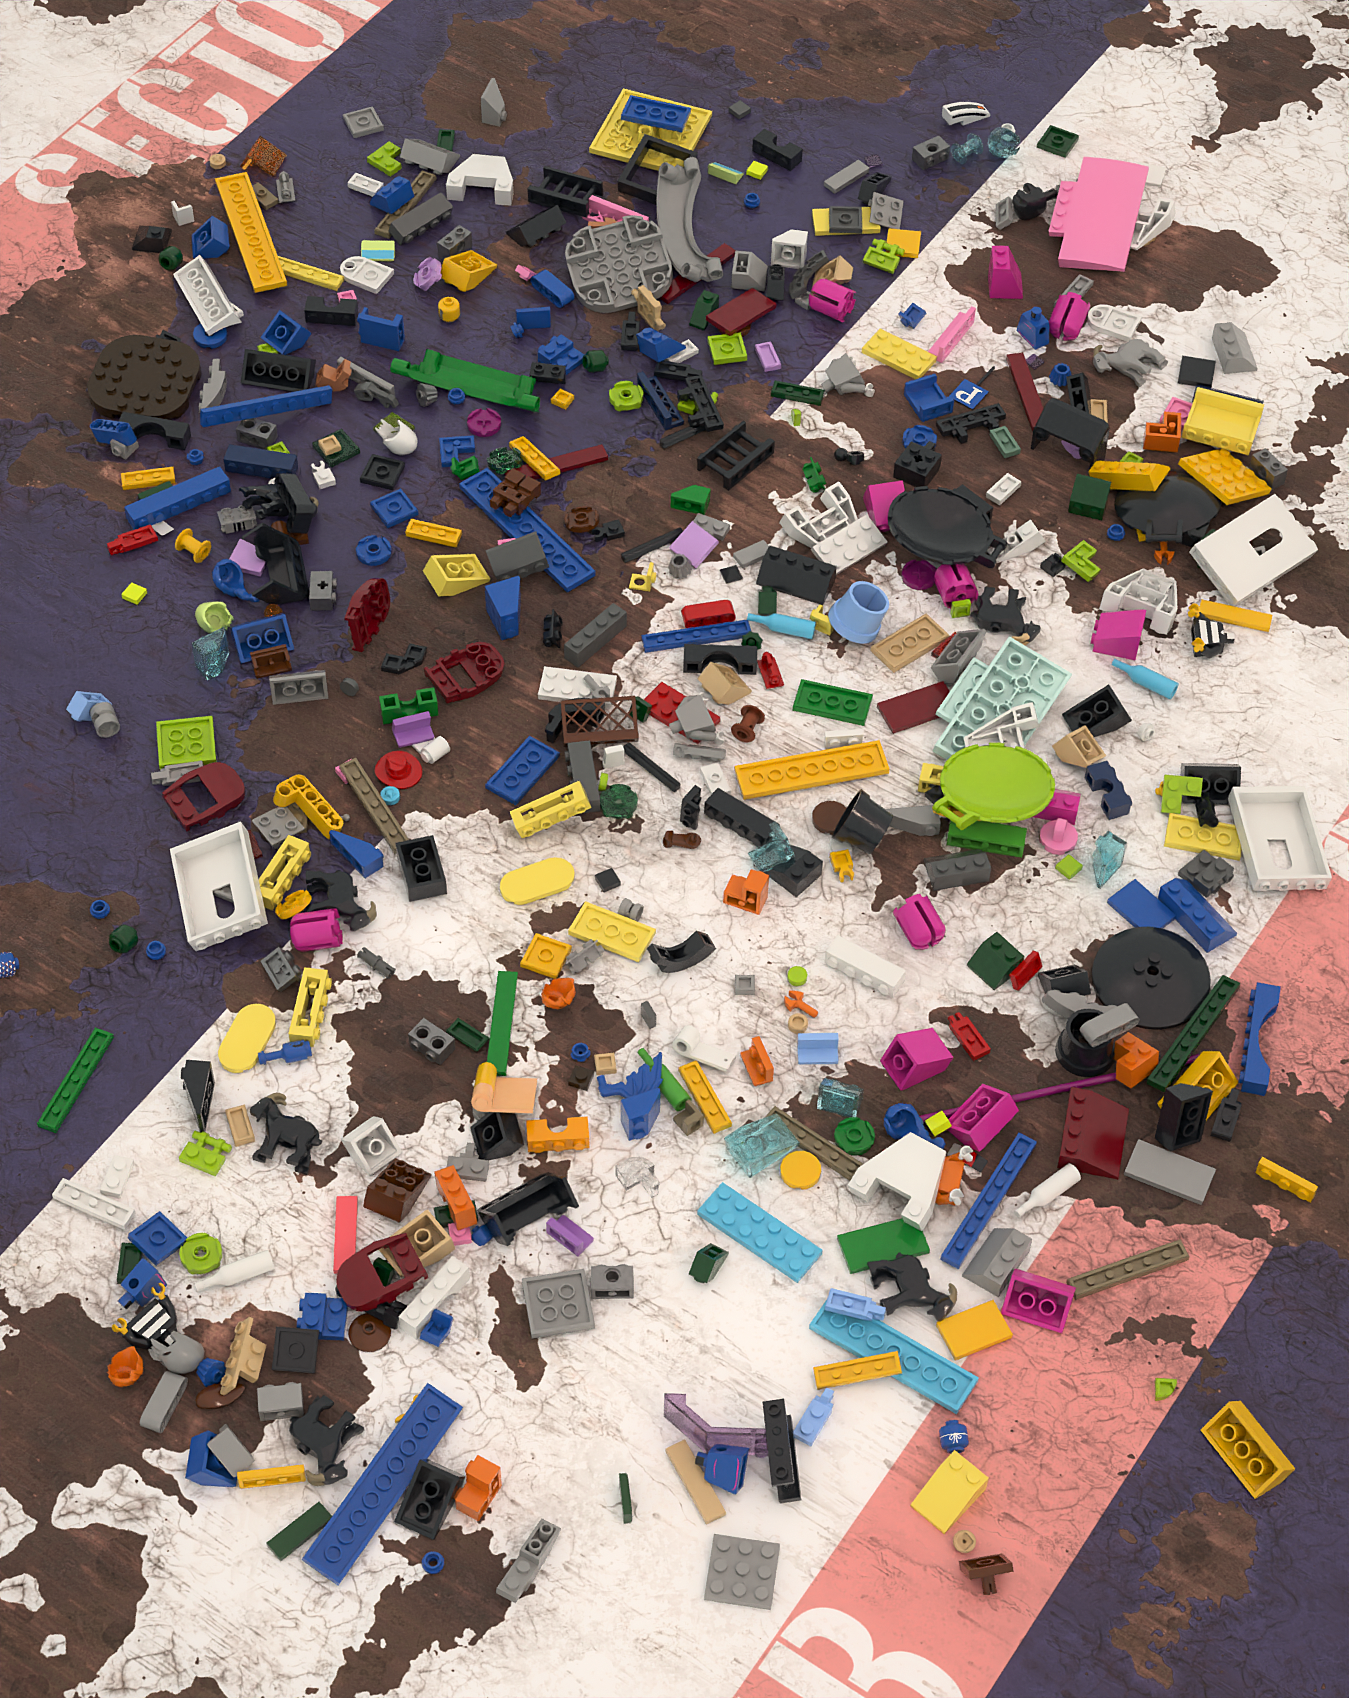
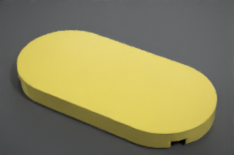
M557 857L536 862L505 874L500 882V893L509 903L510 901L514 902L516 905H524L560 893L572 885L575 877L574 868L567 860Z
M251 1004L238 1012L218 1050L219 1061L225 1070L232 1073H241L243 1070H249L256 1065L259 1060L258 1053L264 1050L276 1027L275 1015L269 1007L262 1004Z

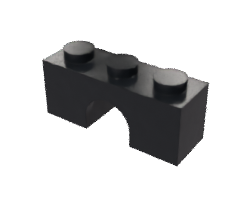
M763 129L753 138V152L789 171L802 162V148L791 142L786 146H777V135L766 129Z
M307 296L304 309L306 323L356 326L358 316L357 299L341 298L337 306L327 307L325 306L324 297Z

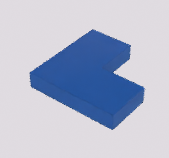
M474 435L439 438L442 467H451V458L453 457L459 462L458 453L475 452Z

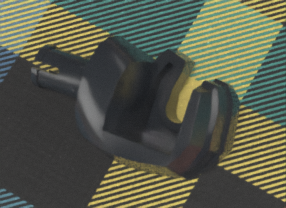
M1025 183L1023 191L1019 189L1013 196V209L1019 219L1024 221L1033 219L1046 210L1047 201L1057 198V191L1055 188L1043 192L1040 187H1035L1031 183Z

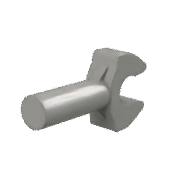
M589 674L584 677L585 682L594 691L592 698H602L600 695H605L606 698L610 697L608 686L600 687Z

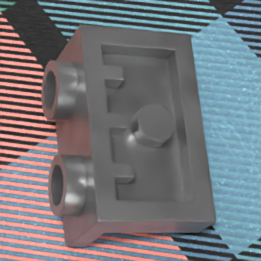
M278 947L262 959L261 963L276 989L282 992L296 980L301 983L303 972L297 964H294L293 960L295 958L291 952Z

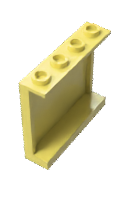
M1197 387L1181 438L1249 455L1265 404Z

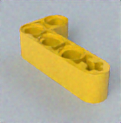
M294 775L277 785L273 797L275 805L286 807L295 802L327 839H330L329 831L341 832L344 824L342 818L305 776Z

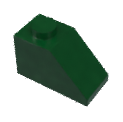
M707 290L702 292L697 299L689 326L705 331L709 325V322L706 321V315L719 308L718 294Z
M712 1243L697 1251L688 1274L693 1276L697 1282H710L716 1276L729 1252Z

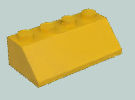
M1096 461L1089 470V475L1093 478L1110 481V489L1156 491L1170 471V467L1155 463Z
M1203 1051L1174 1085L1183 1083L1213 1091L1207 1120L1221 1104V1100L1227 1097L1231 1089L1238 1084V1080L1220 1051ZM1163 1096L1162 1099L1157 1103L1158 1106L1160 1107V1109H1161V1107H1162V1103H1163V1098H1164V1096Z
M1229 1401L1201 1429V1432L1255 1499L1282 1483L1295 1470V1467L1241 1401Z

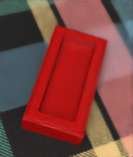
M1033 950L1009 974L1013 989L1019 991L1043 967L1039 952Z

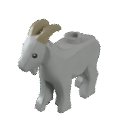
M1132 339L1126 344L1123 343L1118 348V351L1112 354H1106L1103 351L1099 352L1103 346L1098 345L1094 348L1092 356L1093 365L1098 372L1111 371V367H1113L1120 373L1133 379L1138 387H1141L1146 382L1138 371L1141 374H1149L1152 369L1142 362L1155 363L1161 370L1168 364L1165 356L1160 354L1157 349L1149 347V343H1145L1142 339Z

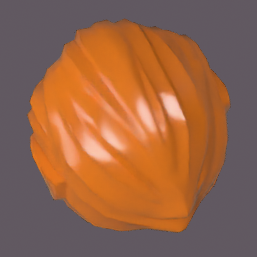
M556 978L549 985L545 984L541 993L543 1004L552 1009H562L570 1005L576 993L574 979Z
M134 1346L128 1347L112 1357L111 1364L107 1366L110 1381L118 1387L133 1385L143 1374V1359Z

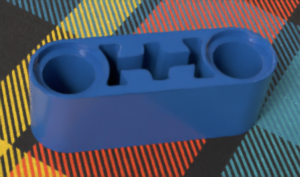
M546 269L530 279L532 286L558 308H562L575 298L572 290Z
M97 419L90 424V429L97 442L110 444V441L114 439L125 446H130L137 440L129 423Z

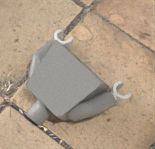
M845 353L840 358L833 359L825 370L829 379L821 385L826 393L835 388L840 395L852 392L864 393L868 397L874 395L873 385L871 383H868L866 386L864 385L865 382L856 368V360H853L852 356H848Z
M700 692L699 695L684 697L678 709L675 710L678 720L669 724L672 733L675 734L683 730L687 739L714 741L717 745L723 744L726 739L720 737L724 735V732L718 731L717 734L715 733V725L706 708V703L709 699H703L705 693Z

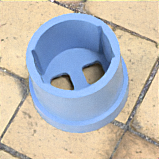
M865 581L855 582L843 597L832 605L828 613L829 621L832 627L847 640L861 644L870 643L875 640L879 633L881 622L889 608V600L886 594L876 585Z

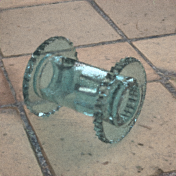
M974 133L968 135V141L964 144L959 145L955 143L951 146V153L960 164H965L967 156L973 152L976 154L983 152V143Z

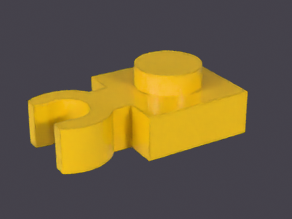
M849 850L831 852L829 858L834 872H839L840 882H844V875H848L852 881L854 872L852 870L853 862Z

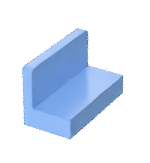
M798 1033V1064H838V1033Z

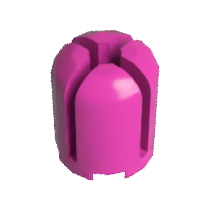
M820 279L813 285L811 290L818 294H809L808 300L811 309L844 322L843 318L847 313L851 314L856 301L853 299V295L856 292L828 279Z
M1067 292V295H1059L1049 319V333L1059 339L1063 332V340L1072 341L1079 336L1090 309V303L1087 304L1083 301L1081 295L1073 292Z
M964 563L955 565L941 564L936 569L934 582L945 607L951 609L952 602L960 601L961 599H970L971 604L974 600L977 601L979 596L978 590Z
M921 894L913 895L905 899L906 904L899 910L897 907L894 909L893 915L913 948L917 950L928 949V943L933 947L943 939L946 933L945 925L927 895L926 897H922Z
M337 908L294 915L290 922V937L294 947L300 952L340 947V944H343L342 930H340L339 921L336 920L340 918Z

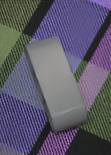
M1124 1003L1085 1022L1080 1027V1032L1088 1043L1095 1047L1132 1029L1139 1023L1140 1019L1127 1003Z
M168 1370L163 1374L143 1411L140 1426L158 1433L164 1431L187 1387V1377Z

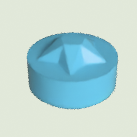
M388 786L381 791V797L386 805H395L400 800V793L396 787Z

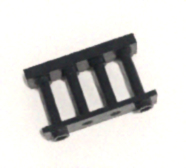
M547 166L543 167L544 180L540 186L530 185L527 188L528 202L546 207L558 205L560 211L586 218L589 215V198L594 194L604 195L602 181ZM550 182L558 184L553 191L546 189ZM565 186L572 188L568 195L560 193ZM579 190L587 192L583 199L575 197Z
M742 421L707 451L698 456L697 470L701 471L708 466L723 476V487L729 491L774 454L775 441L769 438L761 443L746 433V422ZM742 438L756 447L753 452H749L735 442ZM730 447L745 458L742 461H737L724 451ZM720 457L732 465L733 468L726 471L714 463L713 460Z
M784 1398L763 1401L772 1487L777 1486L780 1504L800 1501L802 1498L791 1414L786 1415Z

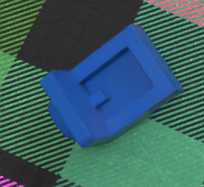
M913 302L904 313L901 311L898 313L901 319L900 322L904 326H910L913 329L927 314L924 309Z
M435 1309L432 1312L430 1322L422 1330L420 1339L439 1347L450 1333L453 1317Z

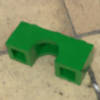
M434 687L416 690L415 698L410 701L399 700L397 693L379 696L383 725L393 723L394 719L429 711L431 717L438 716V704Z

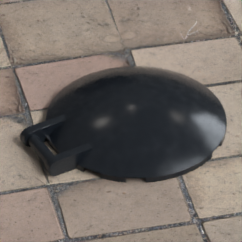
M1170 469L1156 491L1119 490L1115 496L1114 506L1115 512L1123 520V524L1132 530L1135 528L1142 530V534H1146V543L1176 542V544H1182L1183 535L1188 534V531L1195 528L1200 530L1207 526L1212 518H1216L1221 508V500L1186 470Z
M928 486L915 487L913 491H904L892 501L888 511V525L895 539L914 555L931 562L955 565L974 561L987 568H994L998 556L1007 547V542L1004 539L993 535L990 519L986 513H982L978 509L979 505L967 496L947 488L928 489ZM990 546L995 548L991 556L985 554Z

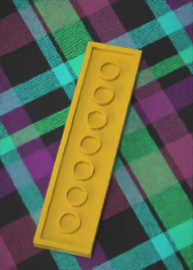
M880 740L734 766L743 800L889 774L890 770Z

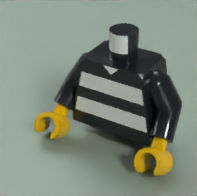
M1196 603L1188 607L1190 610L1188 611V616L1194 617L1191 627V644L1193 645L1194 657L1206 656L1207 658H1212L1223 653L1225 644H1234V633H1224L1221 622H1215L1204 616Z
M158 1283L161 1287L160 1293H156L155 1289L151 1288V1293L154 1296H158V1300L155 1298L129 1323L123 1318H118L117 1321L121 1324V1328H118L115 1324L112 1325V1330L117 1333L121 1332V1336L135 1348L152 1349L151 1338L166 1347L175 1342L170 1335L173 1331L177 1332L176 1324L178 1319L174 1305L168 1295H164L165 1286L162 1283Z

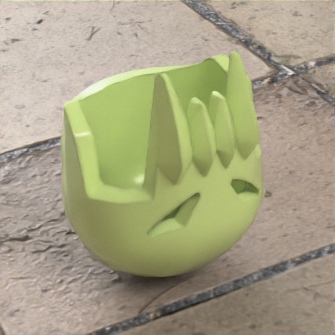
M205 602L200 604L195 611L197 623L204 631L210 634H219L228 630V627L234 621L233 616L223 602Z

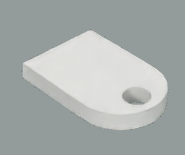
M360 256L350 257L343 261L340 266V272L344 276V281L375 294L394 275V269Z
M1097 305L1089 310L1087 322L1097 332L1129 342L1138 328L1142 316L1110 305Z

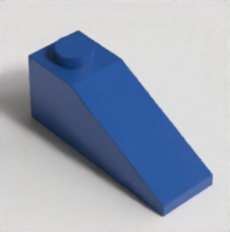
M335 830L329 831L331 844L365 879L384 867L383 853L371 843Z

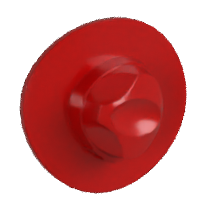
M392 751L385 754L377 762L375 775L387 786L407 789L415 786L420 781L422 767L413 755L405 751Z

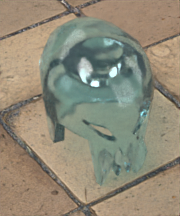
M995 128L988 137V149L996 157L1007 158L1010 155H1016L1020 147L1015 149L1016 145L1020 143V137L1007 128Z

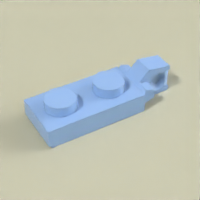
M830 1288L825 1305L826 1311L872 1321V1319L883 1321L886 1313V1307L876 1305L872 1298Z
M826 1387L821 1397L816 1395L794 1429V1438L809 1446L813 1445L832 1413L834 1404L830 1402L834 1397L833 1390Z

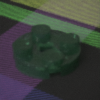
M507 447L495 449L489 453L490 457H487L488 467L496 470L498 474H504L507 470L522 466L521 451L512 447V450H507Z
M613 784L606 791L604 789L600 795V807L606 817L628 819L632 817L637 809V794L627 785ZM617 799H621L622 803L615 802L617 801Z

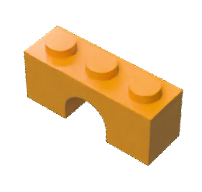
M588 1116L567 1118V1128L559 1133L549 1130L547 1119L526 1120L528 1152H560L569 1149L583 1150L589 1148Z

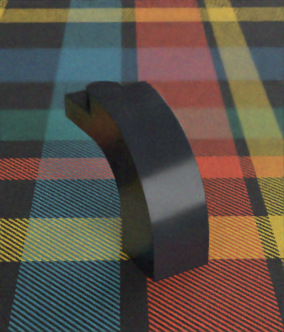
M574 698V699H569V700L590 699V698ZM561 703L548 713L549 723L546 725L545 733L547 741L550 743H554L563 730ZM588 703L582 709L591 715L596 707ZM605 703L601 706V708H602L604 711H605ZM565 705V712L571 717L578 710L574 705ZM598 710L592 718L600 724L605 715ZM580 711L573 719L578 723H584L588 717ZM589 720V721L586 723V724H588V725H590V726H593V727H595V728L598 727V726H597L594 722H592L591 720Z
M696 930L687 940L679 945L662 947L652 943L647 947V950L650 953V959L658 965L661 972L673 973L700 963L714 952L716 947L708 934Z

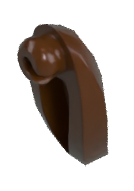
M221 1383L207 1386L196 1396V1406L200 1409H218L228 1406L241 1397L244 1392V1385L237 1383L236 1387L226 1395L220 1394Z

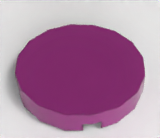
M476 409L468 415L467 427L476 436L489 437L500 430L501 418L492 409Z
M911 560L903 566L902 581L912 589L926 590L935 584L934 574L936 567L926 560Z

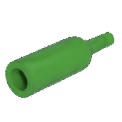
M641 1048L637 1053L650 1066L651 1072L654 1065L653 1059L644 1048ZM662 1064L661 1079L663 1081L658 1088L676 1111H681L685 1109L686 1101L689 1099L692 1101V1098L669 1069Z

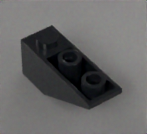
M779 264L768 266L767 297L771 300H784L785 267H781Z

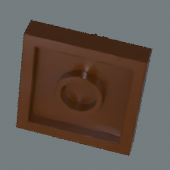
M1002 1553L959 1561L960 1570L969 1579L981 1578L983 1595H990V1592L992 1594L997 1593L994 1575L1014 1572L1013 1563Z

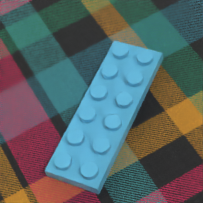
M723 1182L697 1210L698 1216L796 1283L801 1280L822 1255L823 1250Z

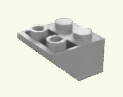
M735 251L731 288L745 290L754 288L757 291H765L768 266L752 252Z

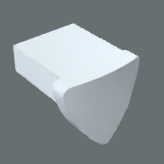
M623 745L604 748L603 768L616 767L625 763Z

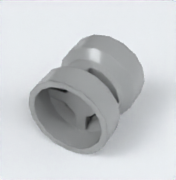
M624 898L619 906L618 914L638 922L642 916L644 906L639 903L634 904L630 899Z

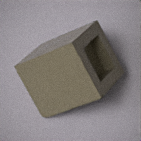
M689 1099L686 1101L685 1110L674 1116L673 1121L686 1136H689L703 1126L704 1115Z

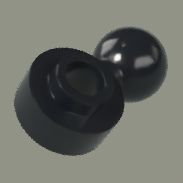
M838 448L834 452V457L837 461H845L847 459L850 464L859 465L864 461V452H847L844 448Z

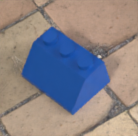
M284 613L230 626L234 646L241 663L251 661L250 652L286 644L288 651L294 650Z

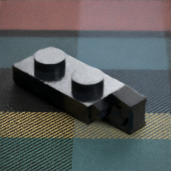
M629 312L628 320H623L621 350L638 351L636 334L639 333L640 321H635L636 312Z
M669 361L657 362L654 370V376L681 381H685V378L702 375V370H696L691 365Z
M1232 1088L1229 1098L1224 1097L1221 1100L1210 1136L1228 1142L1231 1141L1242 1106L1241 1102L1237 1101L1240 1090Z

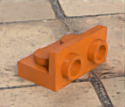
M760 1036L752 1038L749 1050L741 1052L740 1056L753 1085L758 1086L773 1081L774 1067Z

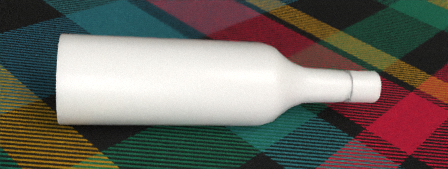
M1068 1163L1031 1191L1029 1200L1014 1211L1015 1215L1019 1218L1033 1207L1046 1206L1080 1181L1081 1175L1077 1168Z
M265 1250L219 1268L216 1274L198 1281L194 1285L196 1291L213 1285L231 1286L274 1270V1264L269 1251Z

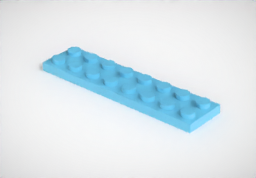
M827 1300L809 1324V1329L859 1358L898 1351L902 1374L892 1375L891 1377L955 1414L959 1412L978 1383L979 1377L880 1320L872 1319V1321L826 1311L825 1305Z

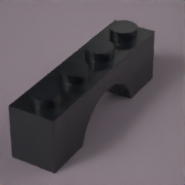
M123 412L119 419V422L130 424L137 439L149 434L159 435L167 441L168 448L185 450L191 437L189 423Z
M684 644L683 673H702L710 662H721L731 665L738 674L756 675L757 646Z

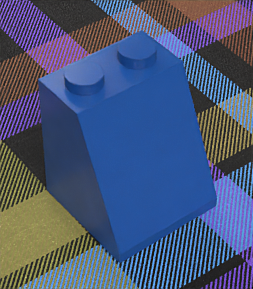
M515 576L486 585V611L501 640L519 635L521 608L520 577Z

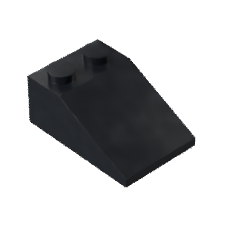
M1109 684L1062 714L1072 732L1086 725L1093 737L1116 731L1132 721Z
M778 841L757 859L753 865L769 875L772 880L797 898L822 875L823 861L808 850Z
M186 1060L185 1067L181 1068V1079L184 1080L183 1090H186L197 1126L202 1133L206 1132L215 1086L211 1061Z
M420 1459L394 1522L435 1540L455 1503L454 1496L457 1490L462 1487L466 1476L429 1459Z

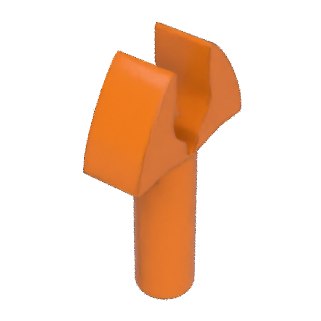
M1160 542V551L1155 550L1154 557L1159 564L1162 563L1163 556L1167 558V565L1173 560L1174 551H1168L1167 542Z
M789 991V996L795 1000H790L784 996V1003L790 1012L793 1008H799L813 1018L818 1015L816 1009L802 1001L804 997L803 992Z

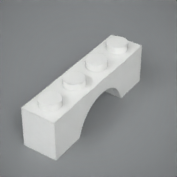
M452 1256L400 1314V1329L417 1340L422 1330L430 1322L432 1312L439 1307L446 1297L453 1293L457 1294L470 1280L469 1267Z

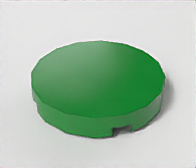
M850 1117L840 1121L835 1129L834 1140L836 1146L849 1155H862L872 1148L875 1132L874 1128L866 1120L863 1121L858 1117Z

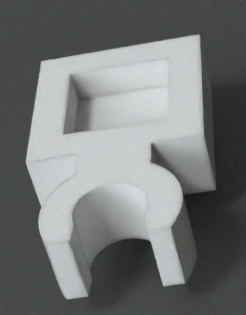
M320 461V467H316L314 463L311 464L313 478L319 490L336 485V480L330 468L325 469L323 461Z

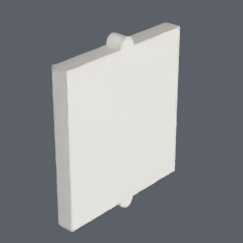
M1139 162L1138 164L1149 166L1145 184L1161 187L1162 181L1165 179L1166 168Z

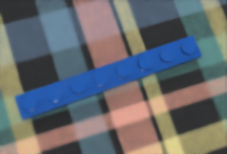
M328 385L200 409V424L202 427L331 404L332 388Z
M1021 1133L1017 1134L945 1248L940 1260L957 1269L961 1267L1033 1152L1037 1141Z

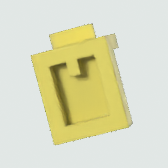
M819 604L816 610H812L810 619L816 622V630L830 636L833 632V627L829 621V616L823 614V605Z

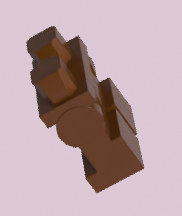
M512 468L504 477V481L493 489L490 507L495 510L500 506L504 507L503 513L508 517L514 514L520 515L522 510H525L534 498L537 499L541 495V483L529 476L526 477L525 474Z

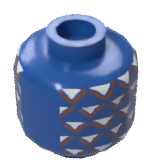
M1 952L0 978L12 977L15 975L16 969H19L18 958H14L11 952Z

